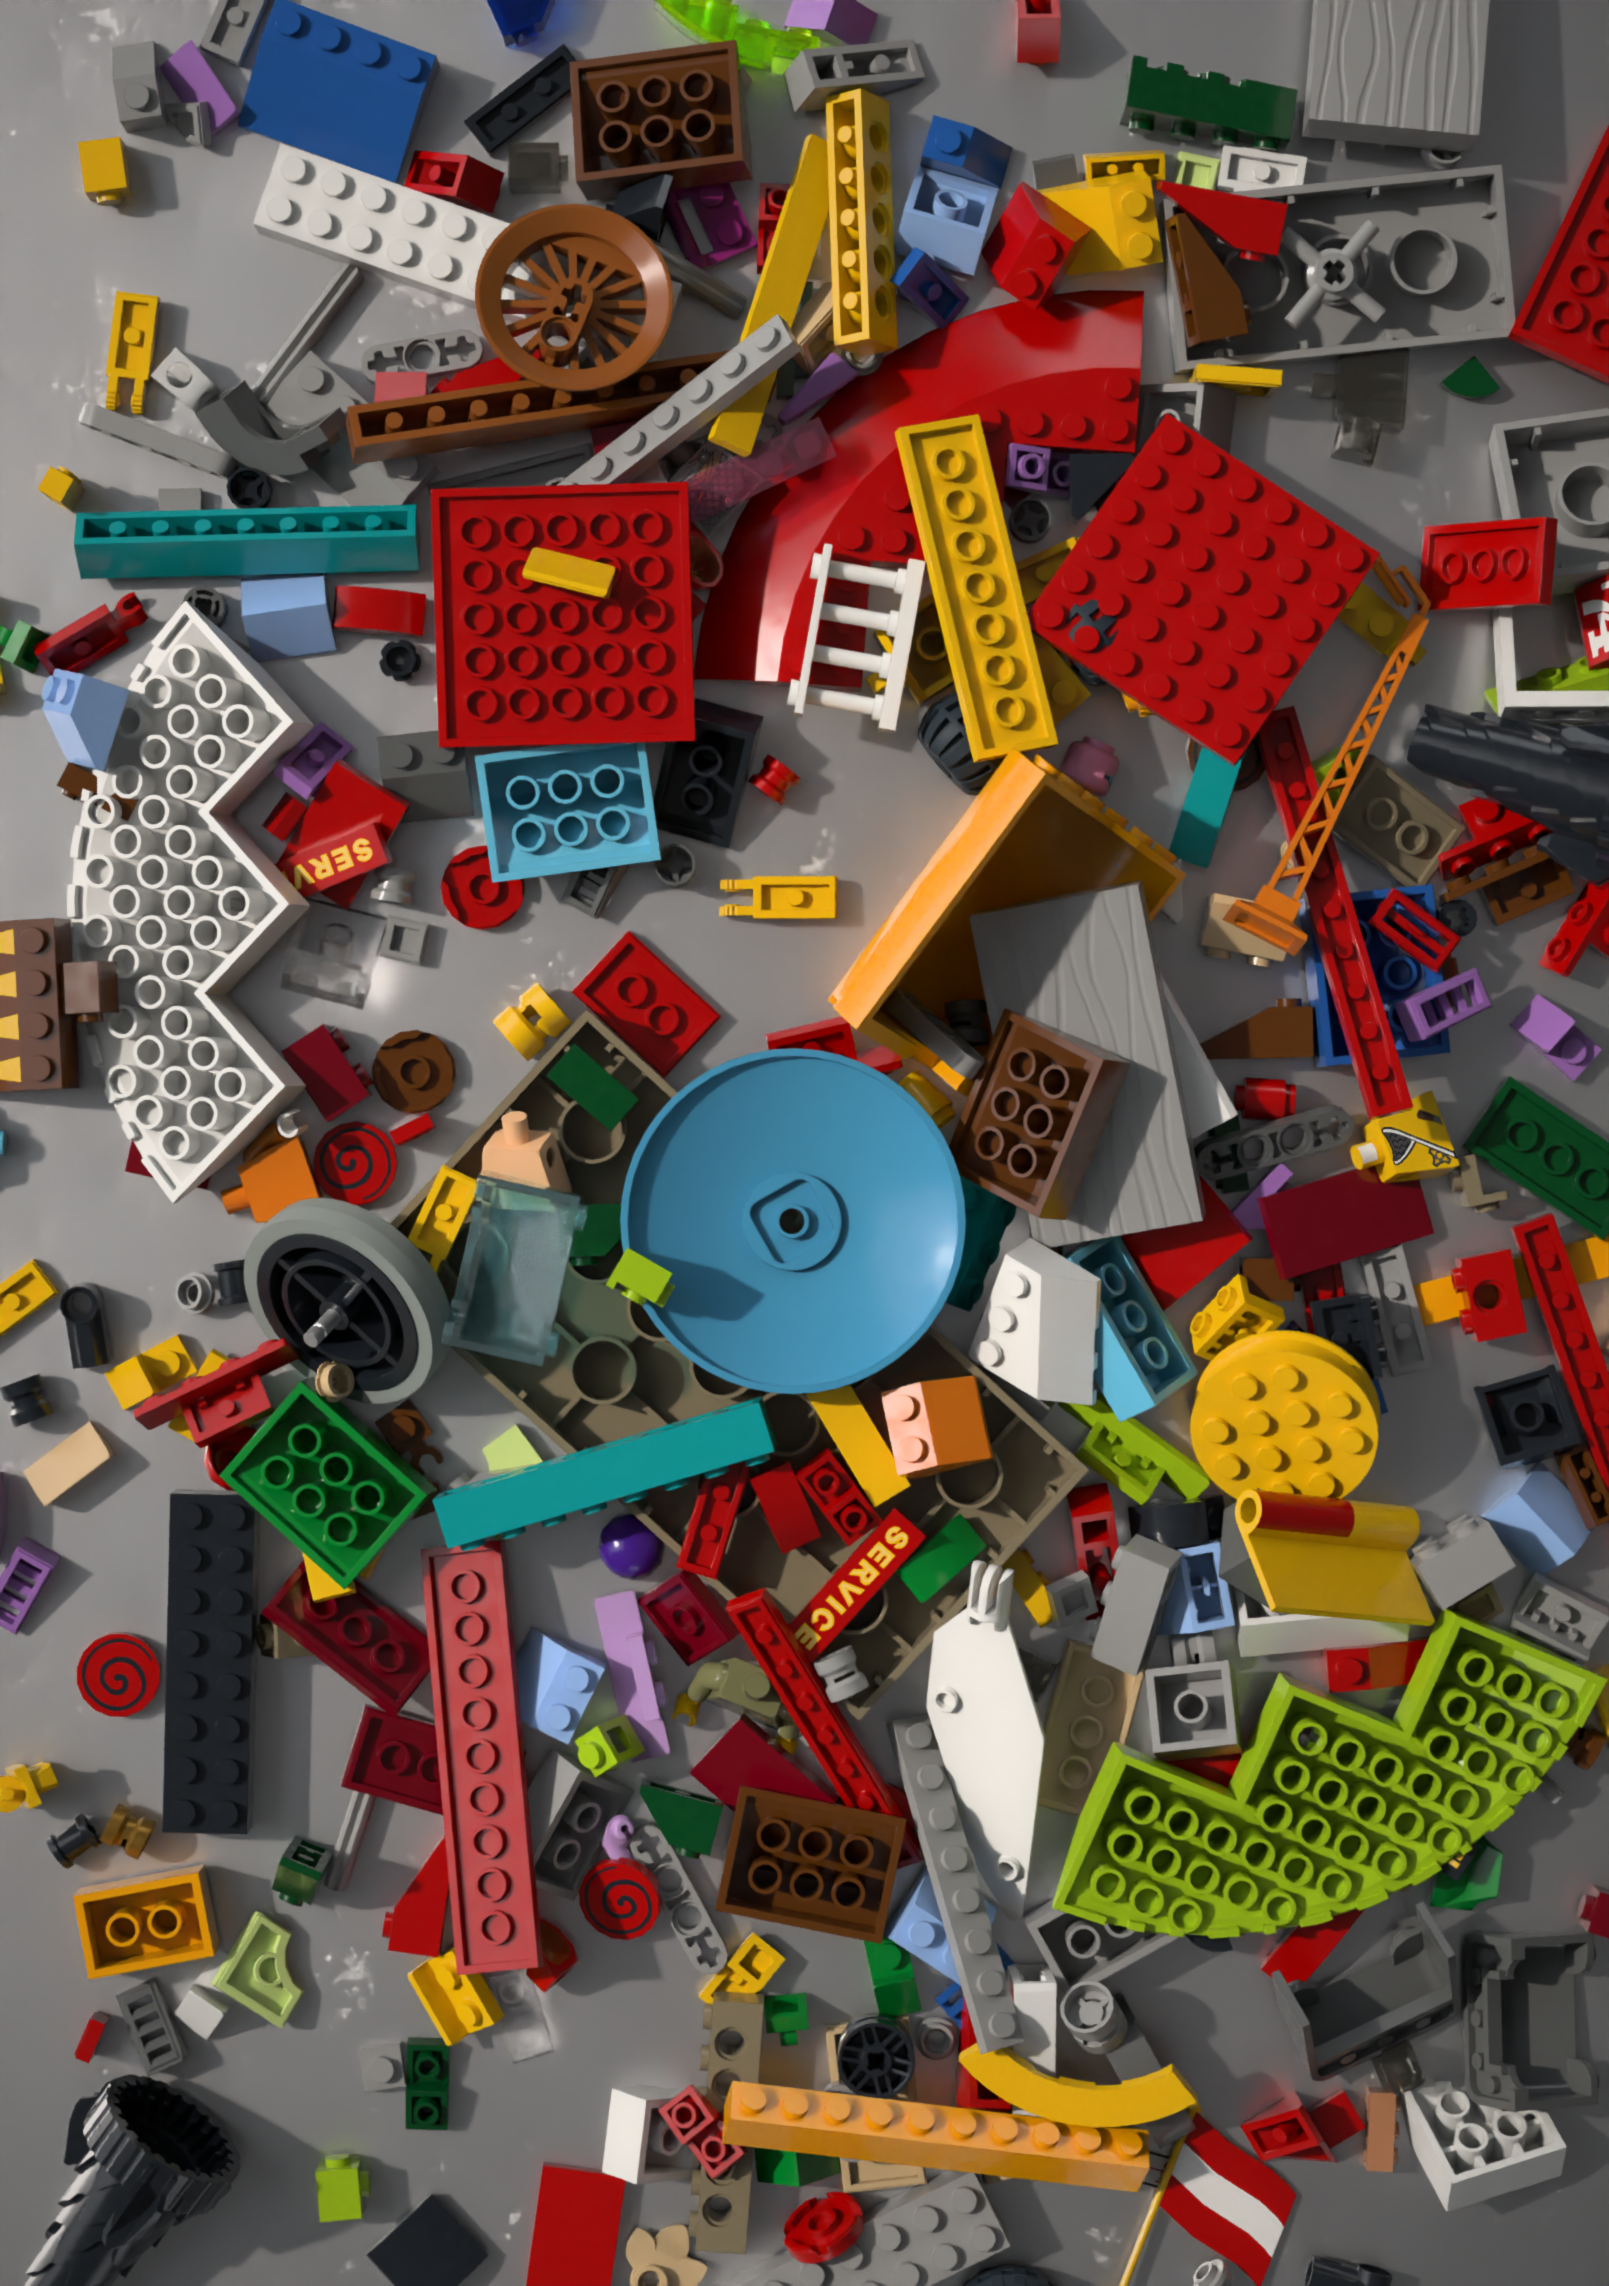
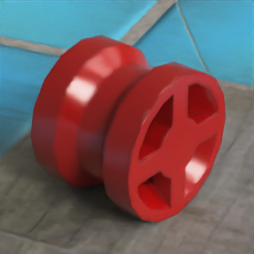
M767 754L763 760L764 767L758 774H753L748 782L770 800L782 806L786 800L785 793L790 787L796 786L801 778L780 761Z

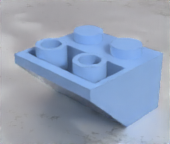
M1217 1539L1209 1540L1210 1543L1172 1548L1182 1552L1183 1555L1157 1635L1189 1634L1235 1626L1228 1584L1225 1580L1218 1577L1221 1545Z

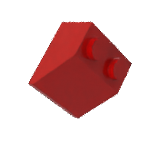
M1022 181L981 253L999 286L1036 311L1053 297L1092 228Z

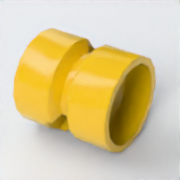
M537 982L519 997L520 1005L518 1007L508 1006L492 1020L500 1032L527 1061L532 1059L546 1046L545 1038L547 1036L556 1038L572 1024L568 1016ZM539 1014L542 1018L534 1026L528 1019Z

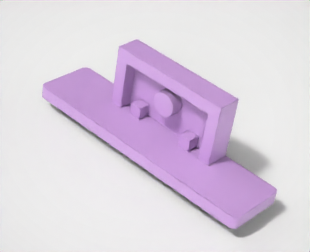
M628 1590L597 1597L594 1600L619 1716L624 1714L627 1716L646 1750L632 1759L631 1762L668 1755L670 1753V1746L661 1707L668 1706L663 1681L655 1682L652 1666L658 1665L656 1648L653 1640L646 1641L636 1593L634 1590Z

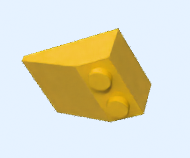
M1144 170L1036 190L1092 228L1066 275L1124 270L1163 262L1151 177Z

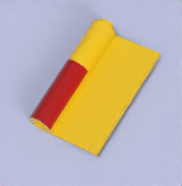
M1246 1489L1238 1497L1235 1506L1236 1522L1271 1612L1431 1626L1435 1622L1406 1552L1414 1544L1421 1530L1418 1514L1412 1507Z

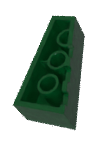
M1133 55L1126 76L1119 123L1120 125H1127L1130 132L1149 135L1153 134V130L1170 132V137L1177 140L1192 141L1195 140V136L1212 138V143L1218 146H1223L1224 144L1237 146V142L1254 144V149L1278 152L1279 148L1286 149L1289 144L1298 90L1249 79L1240 80L1238 86L1230 84L1231 79L1229 77L1212 71L1199 73L1197 77L1189 76V72L1184 70L1183 65L1167 62L1165 66L1152 68L1147 67L1148 58Z

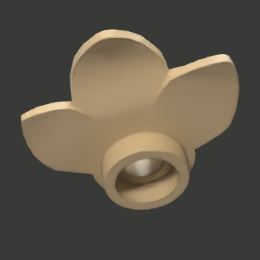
M684 2224L667 2226L659 2231L654 2238L645 2229L640 2227L635 2229L626 2246V2257L633 2268L630 2275L631 2286H697L701 2282L708 2267L699 2260L687 2257L689 2252V2236L687 2227ZM646 2273H656L659 2281L654 2285L646 2284L643 2280Z

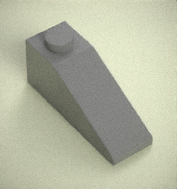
M913 39L805 49L799 53L783 73L795 112L825 110L826 97L861 88L874 95H879L922 82L925 78Z

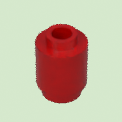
M1244 1077L1243 1085L1235 1086L1234 1108L1237 1111H1241L1242 1119L1273 1121L1295 1114L1296 1085L1286 1084L1285 1079Z

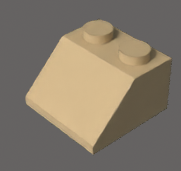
M1218 893L1207 896L1197 946L1207 948L1205 956L1223 960H1230L1231 953L1248 956L1246 964L1268 969L1272 968L1273 962H1284L1285 951L1222 920L1236 899L1249 902L1254 901ZM1298 913L1293 921L1294 924L1296 923Z

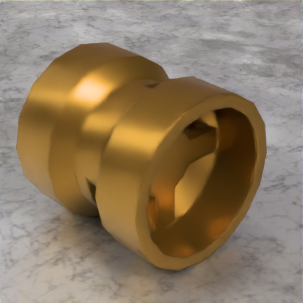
M119 1803L102 1833L100 1842L110 1847L115 1845L122 1846L126 1855L138 1860L157 1822L146 1816L138 1819L132 1815L130 1808Z

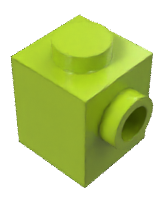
M334 2154L325 2157V2162H319L315 2171L320 2222L362 2219L366 2209L365 2197L371 2196L369 2170L362 2171L361 2158L351 2159L349 2154Z

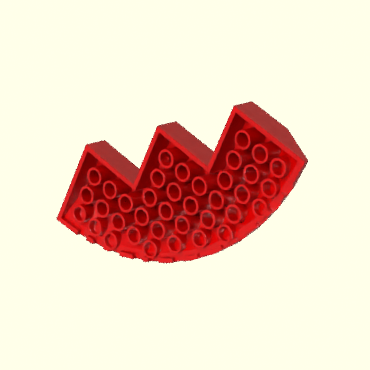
M1086 290L1054 294L1050 300L1036 311L1021 301L981 310L951 322L943 329L936 328L883 357L882 364L874 373L867 376H858L852 383H848L840 389L797 431L762 477L764 481L755 489L739 516L721 557L724 566L723 576L718 585L710 589L707 607L703 614L696 654L694 680L790 687L791 679L800 681L818 581L817 579L810 578L814 553H823L824 543L833 545L830 560L861 566L907 569L909 558L925 561L894 433L898 428L979 414L1002 511L1009 443L1051 449L1050 452L1068 455L1131 453L1134 455L1141 377L1144 291ZM827 577L823 602L868 610L869 584ZM820 619L815 644L864 653L866 627ZM812 661L808 686L825 690L861 692L863 670Z

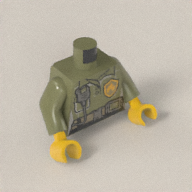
M738 1658L720 1660L719 1663L712 1661L705 1663L697 1672L686 1693L680 1694L676 1699L672 1719L675 1720L679 1714H686L690 1716L687 1725L689 1727L694 1726L697 1722L701 1702L707 1701L739 1715L745 1713L751 1720L777 1730L778 1734L774 1740L793 1756L798 1748L796 1738L799 1734V1728L762 1668Z

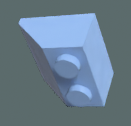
M918 165L902 214L894 245V253L907 258L914 247L925 251L938 266L945 267L954 273H966L974 276L999 188Z
M54 669L53 676L50 675L43 686L42 699L45 701L42 710L67 762L104 772L128 697V689L84 674Z
M531 1626L516 1657L521 1721L557 1740L569 1744L605 1670L607 1662Z
M925 1865L884 1929L883 1935L961 1985L927 1865ZM984 1900L992 1926L997 1908Z

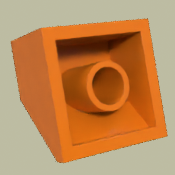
M976 1376L924 1381L880 1392L898 1476L917 1479L994 1459Z

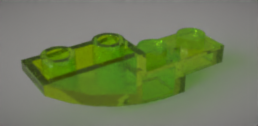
M654 0L655 10L670 25L698 45L736 40L740 65L771 73L774 56L795 60L802 50L819 48V37H813L812 32L805 28L788 27L786 32L770 29L771 25L768 22L757 19H747L745 24L738 23L739 5L732 4V0Z

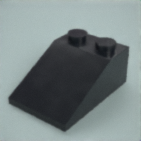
M695 698L696 741L666 742L653 800L657 829L729 848L754 760L764 716Z

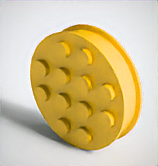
M1277 1330L1261 1332L1242 1338L1227 1346L1205 1368L1199 1379L1194 1398L1190 1423L1191 1442L1198 1462L1205 1473L1219 1488L1235 1499H1238L1240 1494L1246 1489L1257 1490L1258 1488L1264 1491L1341 1499L1361 1483L1373 1464L1378 1447L1381 1416L1380 1402L1374 1383L1367 1371L1342 1347L1322 1337L1299 1331Z

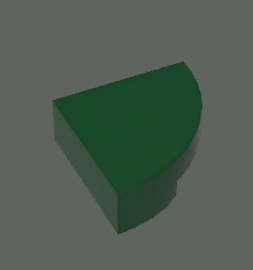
M1475 356L1471 357L1439 383L1450 394L1470 399L1485 398L1500 389Z

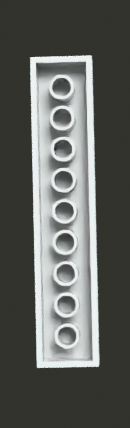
M280 143L253 221V225L259 234L342 263H350L356 268L476 309L475 285L482 259L494 239L510 225V223L282 143ZM542 250L530 256L555 281ZM555 253L568 279L569 258ZM578 261L577 278H580L585 264ZM520 266L512 273V276L542 287ZM595 268L589 283L602 271ZM614 276L603 288L621 282L624 279ZM671 280L673 311L670 325L661 346L648 362L661 359L683 296V284ZM504 288L501 298L508 300H534ZM638 289L612 300L644 299L641 289ZM573 300L572 304L567 306L566 317L571 319L572 311L578 301ZM503 314V318L514 323L535 314ZM614 315L639 326H643L645 315ZM606 328L626 348H629L635 340ZM593 335L601 354L613 358L617 357ZM553 336V337H556V338H558V339L567 341V340H566L565 338H563L562 336ZM581 338L579 346L585 348L586 346Z

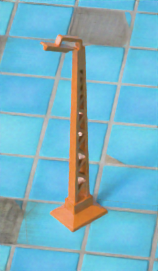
M1381 556L1372 567V570L1396 605H1403L1406 609L1411 603L1410 598L1395 578L1396 575L1400 574L1421 604L1422 609L1419 615L1414 613L1410 618L1268 885L1262 886L1254 902L1236 899L1222 919L1293 956L1299 952L1308 938V935L1293 923L1302 905L1298 901L1429 622L1425 616L1431 606V602L1406 566L1402 565L1391 572ZM1394 667L1395 673L1388 675L1391 668ZM1392 683L1387 693L1384 685ZM1376 696H1378L1381 704L1371 708ZM1377 714L1372 727H1370L1367 718ZM1360 728L1364 739L1352 743ZM1361 749L1353 766L1348 753ZM1342 764L1346 777L1332 781L1338 767ZM1343 788L1333 808L1328 791ZM1321 802L1327 820L1307 826ZM1323 830L1311 855L1304 836ZM1297 847L1305 866L1284 870L1293 851ZM1301 877L1292 898L1274 890L1278 881Z

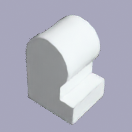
M176 347L150 375L152 379L194 413L198 412L220 391Z

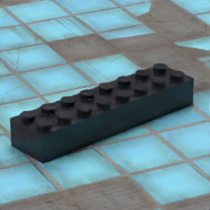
M176 1489L170 1493L163 1833L248 1834L253 1827L260 1513L236 1491Z

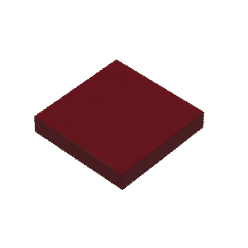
M680 1570L647 1591L637 1600L688 1667L740 1634L734 1622L698 1575L686 1570Z

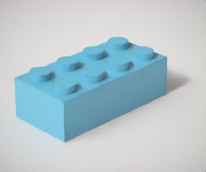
M1120 1236L1087 1241L1063 1256L1101 1279L1099 1328L1095 1330V1352L1098 1353V1368L1094 1370V1379L1119 1422L1156 1406L1199 1374Z

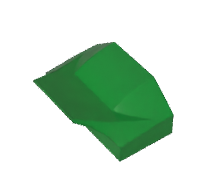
M1483 1835L1475 1842L1481 1846L1458 1882L1442 1871L1431 1876L1428 1905L1431 1907L1471 1911L1478 1903L1497 1898L1503 1852L1493 1846Z

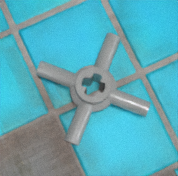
M1367 219L1342 250L1330 248L1318 252L1292 228L1288 227L1284 231L1281 243L1308 265L1306 280L1309 289L1284 318L1291 327L1297 330L1322 299L1335 301L1345 297L1373 322H1376L1386 311L1383 306L1356 284L1358 269L1355 260L1380 231L1373 222ZM1324 265L1328 270L1333 265L1338 267L1340 271L1337 274V278L1341 281L1340 284L1336 280L1331 284L1325 281L1324 278L1327 275V271L1323 268Z

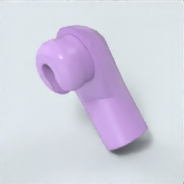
M617 1815L607 1823L601 1845L610 1860H618L619 1857L635 1860L627 1848L631 1836L634 1834L635 1826L625 1815Z

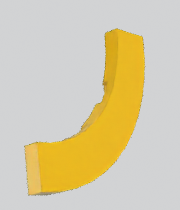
M975 2043L959 2054V2062L987 2089L1005 2101L1029 2113L1070 2125L1088 2127L1137 2125L1172 2115L1197 2103L1198 2094L1173 2063L1151 2074L1124 2080L1122 2084L1095 2085V2082L1075 2080L1062 2076L1058 2079L1036 2070L1035 2065L1017 2055L1009 2047L980 2054L978 2043Z

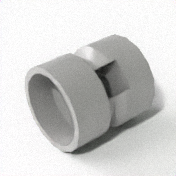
M1084 1981L1070 1987L1064 1994L1060 2004L1061 2017L1080 2047L1089 2053L1097 2055L1109 2053L1119 2047L1124 2041L1128 2030L1127 2019L1108 1988L1099 1982Z

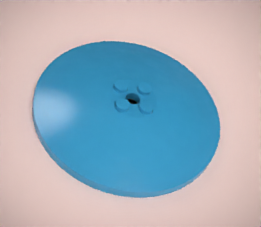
M792 1048L751 1053L729 1060L691 1081L671 1098L645 1131L633 1155L622 1194L620 1223L623 1252L628 1247L673 1273L669 1282L676 1286L664 1307L662 1308L647 1299L643 1308L655 1326L674 1347L704 1370L726 1381L770 1393L802 1394L837 1389L858 1382L897 1360L920 1339L942 1310L953 1288L964 1248L966 1217L962 1184L954 1157L935 1122L915 1098L883 1073L859 1061L820 1050ZM796 1209L803 1215L804 1225L798 1233L788 1234L781 1229L779 1219L785 1210Z

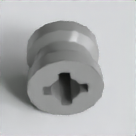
M388 866L375 869L374 874L378 880L376 887L371 890L370 899L411 906L413 897L409 893L410 885L416 881L417 872Z

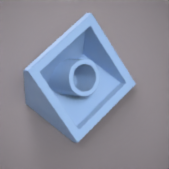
M326 573L270 574L241 579L242 619L251 656L255 661L265 662L337 651L335 632L332 629L333 619Z
M1541 1461L1537 1462L1480 1516L1491 1524L1502 1544L1533 1576L1536 1572L1545 1575L1573 1557L1593 1530H1587L1571 1493Z

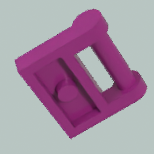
M730 183L671 190L666 218L686 260L707 271L758 248L755 237ZM690 200L713 251L701 254L679 204Z

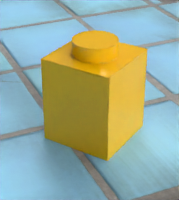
M120 137L78 142L84 191L90 201H97V204L101 206H109L122 203V197L133 196L126 145Z

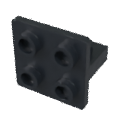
M1351 1292L1346 1293L1344 1296L1309 1301L1315 1335L1335 1343L1350 1353L1363 1366L1371 1379L1383 1378L1381 1368H1386L1387 1359L1383 1344L1377 1343L1374 1326H1379L1380 1317L1375 1301H1370L1369 1294Z

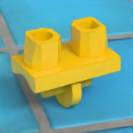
M41 1761L28 1768L24 1764L15 1763L5 1768L7 1776H0V1812H12L20 1806L32 1809L41 1805L42 1802L39 1795L59 1786L50 1763Z

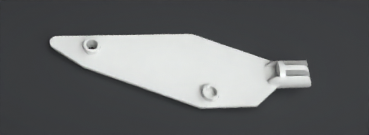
M976 1560L973 1561L971 1567L967 1608L934 1632L926 1708L977 1868L1006 1917L1010 1920L1018 1921L1025 1913L1046 1738L1009 1621L1014 1570L1007 1568L1003 1573L1002 1567L995 1564L989 1565L986 1570V1562Z

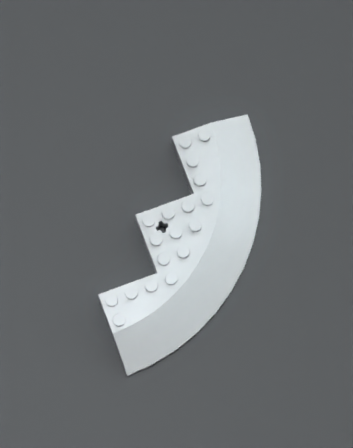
M185 601L151 642L154 645L144 662L138 663L130 676L133 680L127 688L129 690L128 697L104 772L95 769L92 772L93 775L97 776V795L92 796L93 791L82 790L80 800L84 801L80 824L75 825L70 857H74L72 885H68L67 917H71L73 962H117L119 1013L103 1014L104 1022L85 1023L89 1035L85 1038L93 1066L99 1068L107 1087L104 1092L109 1104H114L123 1122L121 1127L127 1138L134 1141L143 1157L141 1162L172 1203L180 1201L247 1148L306 1087L305 1083L229 998L227 993L310 907L309 903L233 819L231 814L312 729L314 724L257 661L189 601ZM114 793L126 799H139L128 822L121 819V805L116 799L111 797ZM105 801L109 803L111 813L101 808Z

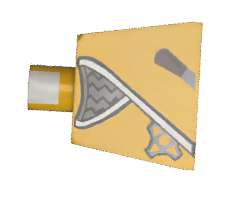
M1432 1090L1412 1099L1413 1108L1410 1111L1375 1119L1363 1127V1135L1366 1142L1354 1145L1350 1150L1352 1162L1358 1170L1375 1166L1380 1180L1383 1183L1441 1177L1460 1165Z

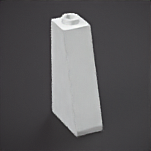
M1047 1963L1012 1964L1007 1966L1008 1985L1025 2041L1009 2048L1029 2063L1035 2065L1036 2070L1055 2077L1057 1984L1054 1975ZM1011 2104L1009 2114L1040 2117Z

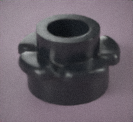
M400 640L396 643L391 641L381 650L382 659L379 662L381 671L388 677L392 676L395 681L403 682L411 679L412 673L417 672L421 666V657L416 653V647L407 640ZM403 657L404 663L399 665L396 663V659Z

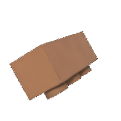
M1367 2087L1363 2161L1366 2171L1393 2172V2164L1398 2163V2149L1394 2148V2139L1399 2138V2122H1395L1396 2112H1400L1401 2101L1400 2096H1396L1397 2093L1393 2088Z

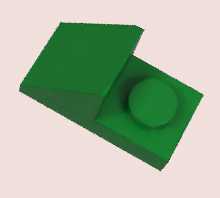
M884 1935L882 1944L864 1941L879 2013L895 2017L922 2011L909 1951Z

